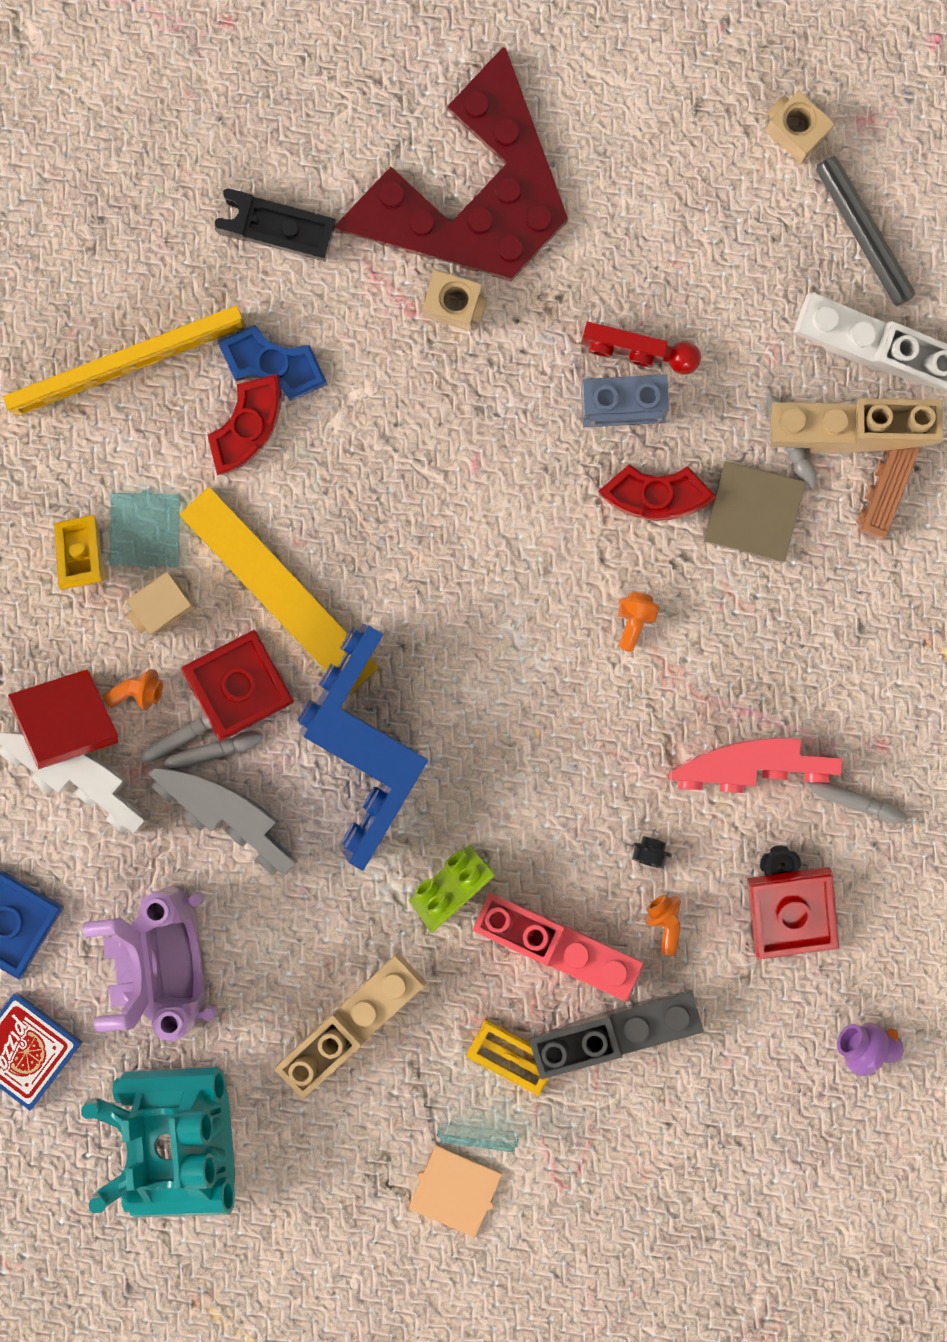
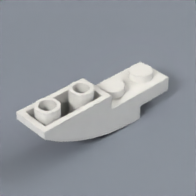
M812 292L806 295L793 331L794 334L825 346V351L906 380L947 391L946 343L893 321L885 323Z
M0 733V745L2 746L0 754L17 767L21 763L34 772L31 780L50 794L53 790L58 793L66 792L72 784L76 785L77 788L73 791L75 795L91 807H94L97 803L109 813L106 820L123 834L128 830L133 834L140 832L150 820L119 794L120 790L129 780L96 757L87 753L38 770L23 734Z

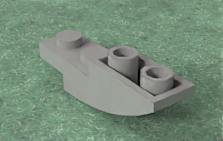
M154 768L149 773L156 781L152 788L169 803L175 798L187 809L182 815L195 828L201 831L206 827L209 831H213L225 821L229 826L224 831L241 847L246 843L251 845L259 853L255 858L256 861L270 874L274 875L279 871L285 876L298 862L268 834L279 821L263 807L242 793L220 782L181 770Z

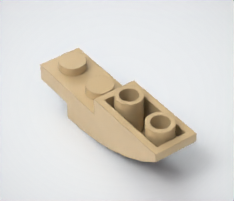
M858 398L856 404L772 402L770 407V447L810 448V453H853L905 449L938 444L943 441V400Z
M399 952L396 953L320 1023L274 1070L303 1100L359 1049L376 1030L414 997L427 982Z

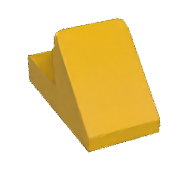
M95 515L54 523L57 574L60 590L108 579L109 574L101 556L99 525Z

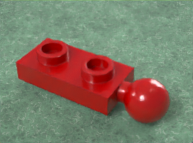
M586 322L581 345L589 346L588 352L591 354L611 358L613 353L629 356V363L651 368L653 363L661 364L664 361L669 363L673 371L682 375L694 372L701 362L700 350L691 342L682 341L674 346L667 345L668 341Z

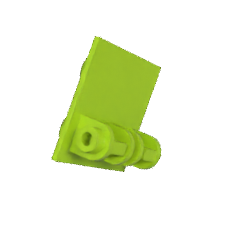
M469 844L464 850L457 851L451 855L446 861L445 867L432 879L423 881L416 888L414 896L409 899V902L428 930L433 933L495 876L493 869Z

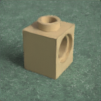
M798 90L790 99L784 95L773 105L767 113L771 119L765 131L795 160L802 164L830 134L835 123ZM790 117L801 118L805 122L807 130L804 132L792 131L787 125V119Z
M434 270L422 307L423 317L470 331L473 320L481 322L486 307L487 298L481 296L482 284ZM452 293H461L467 298L468 304L460 311H452L444 304L446 297Z
M169 572L164 573L126 600L132 609L127 613V616L141 634L147 630L150 635L155 637L196 609L173 574Z

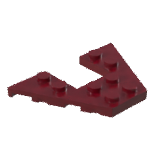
M502 47L447 106V111L505 164L504 167L450 222L390 166L334 226L338 233H347L372 240L383 246H393L403 249L408 253L433 260L434 258L460 265L461 268L475 272H485L493 277L512 282L567 223L566 211L506 48Z

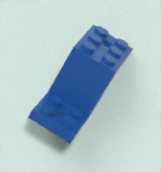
M362 624L359 630L354 627L350 629L340 647L341 650L345 651L343 658L338 666L332 663L329 665L318 684L324 688L316 703L309 700L297 720L302 725L299 732L304 738L383 783L381 789L374 786L362 807L366 809L365 816L359 825L355 822L351 824L341 842L344 845L345 850L343 854L348 863L362 871L366 868L428 762V759L420 753L341 708L384 635L366 624Z

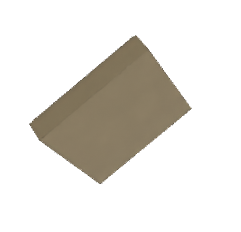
M725 461L715 494L716 500L713 502L703 542L784 563L805 481Z

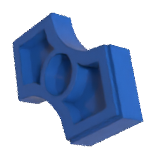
M256 325L218 341L235 381L245 378H263L278 374L280 376L281 389L290 402L328 385L310 345L297 348H285L275 345L262 335Z

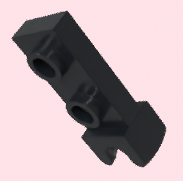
M230 188L223 191L226 203L231 207L237 208L239 212L233 219L218 218L215 220L214 229L218 234L326 261L335 229L334 226L336 225L335 218L254 197L252 194Z

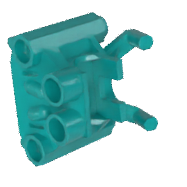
M210 1067L124 1072L120 1078L114 1080L113 1098L116 1103H121L123 1107L132 1106L131 1111L99 1098L88 1099L81 1108L83 1118H95L116 1127L121 1132L122 1141L126 1142L127 1161L124 1170L120 1176L93 1194L89 1202V1210L92 1213H102L109 1204L121 1197L124 1212H129L135 1218L231 1214L235 1202V1166L229 1096L222 1069ZM162 1134L170 1135L172 1159L163 1158L157 1151L156 1143Z

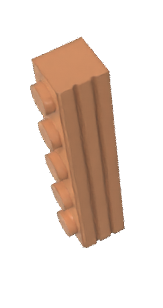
M920 447L885 450L887 452L884 462L880 460L874 475L878 476L875 486L870 485L865 499L869 500L865 510L861 509L857 517L856 523L860 524L857 531L879 540L886 538Z

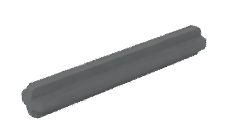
M833 156L822 161L817 166L816 171L893 304L899 306L911 300L915 296V290L838 158Z

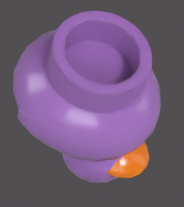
M866 1023L861 1026L851 1024L842 1030L837 1040V1050L844 1056L848 1069L859 1076L874 1075L876 1073L875 1070H878L883 1062H897L904 1053V1046L898 1038L897 1030L889 1029L885 1031L881 1026L873 1023Z

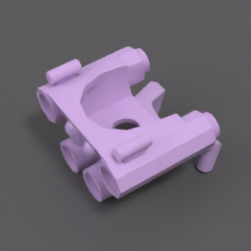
M168 886L142 899L138 912L139 916L132 925L122 918L84 922L83 933L85 937L111 935L110 937L103 938L105 959L114 958L117 984L109 985L111 1007L124 1006L121 1014L95 1017L94 1027L97 1032L133 1029L136 1027L142 1014H144L152 1021V1027L159 1039L174 1042L191 1031L200 1022L201 1018L205 1021H211L217 1016L218 1008L215 1005H209L203 1010L206 991L197 916L193 907L205 901L203 893L196 892L191 896H187L184 889Z

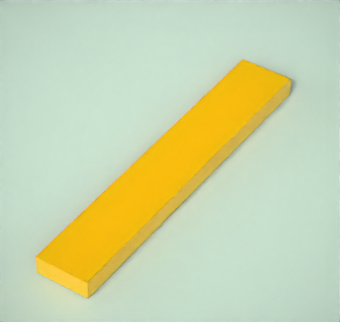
M235 305L2 397L7 410L14 415L21 416L242 330L246 324L238 306Z
M210 487L206 488L179 516L325 671L331 663L338 666L345 654V651L341 650L340 647L348 633ZM369 658L349 692V696L380 668L371 658Z

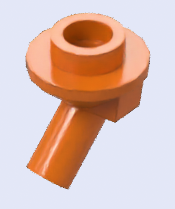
M631 592L628 593V598L619 599L618 616L628 619L619 641L621 649L629 652L633 651L644 623L653 624L656 621L660 606L652 602V596Z
M149 669L137 678H130L121 682L103 694V699L110 708H113L133 695L139 708L148 710L152 703L157 704L160 700L163 682L158 679L156 670Z
M667 895L659 896L646 908L648 914L644 918L645 923L649 926L664 927L660 953L675 956L677 953L680 935L678 914L681 904L678 896L669 898Z

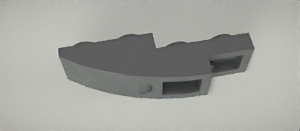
M688 990L655 1000L653 998L587 1017L530 1037L529 1041L540 1079H545L622 1058L623 1054L704 1033V1028L693 990Z

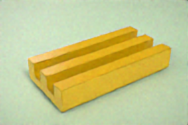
M485 1018L471 1047L466 1053V1057L540 1096L549 1078L540 1079L536 1064L486 1038L488 1032H491L533 1055L530 1042ZM483 1046L539 1076L537 1083L479 1053L480 1047Z

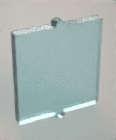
M146 489L141 493H111L109 565L139 566L144 571L149 567H179L181 495L151 494Z
M442 1122V1127H437L436 1136L440 1137V1143L515 1152V1147H518L519 1138L515 1137L514 1132L444 1122Z

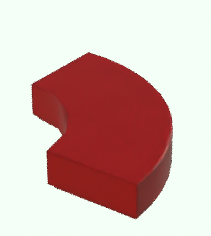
M278 374L237 384V403L232 417L222 428L207 435L217 475L232 472L248 463L262 450L270 439L276 427L281 409L282 393L280 376Z
M628 464L598 491L599 495L607 503L621 512L633 517L655 521L689 516L716 500V495L688 466L675 474L657 477L641 473Z

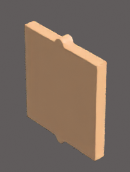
M435 1144L424 1172L418 1173L419 1183L408 1209L475 1238L486 1211L493 1208L491 1200L501 1179L502 1172Z

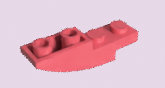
M771 738L749 740L725 745L688 759L670 770L668 779L678 780V789L703 790V782L720 783L719 792L745 794V785L756 786L757 769L763 770L762 778L787 780L788 772L804 773V781L829 783L830 775H841L842 759L800 756L801 739Z
M490 892L472 931L541 964L551 966L625 1002L629 1001L645 965L644 962L622 953L608 944Z

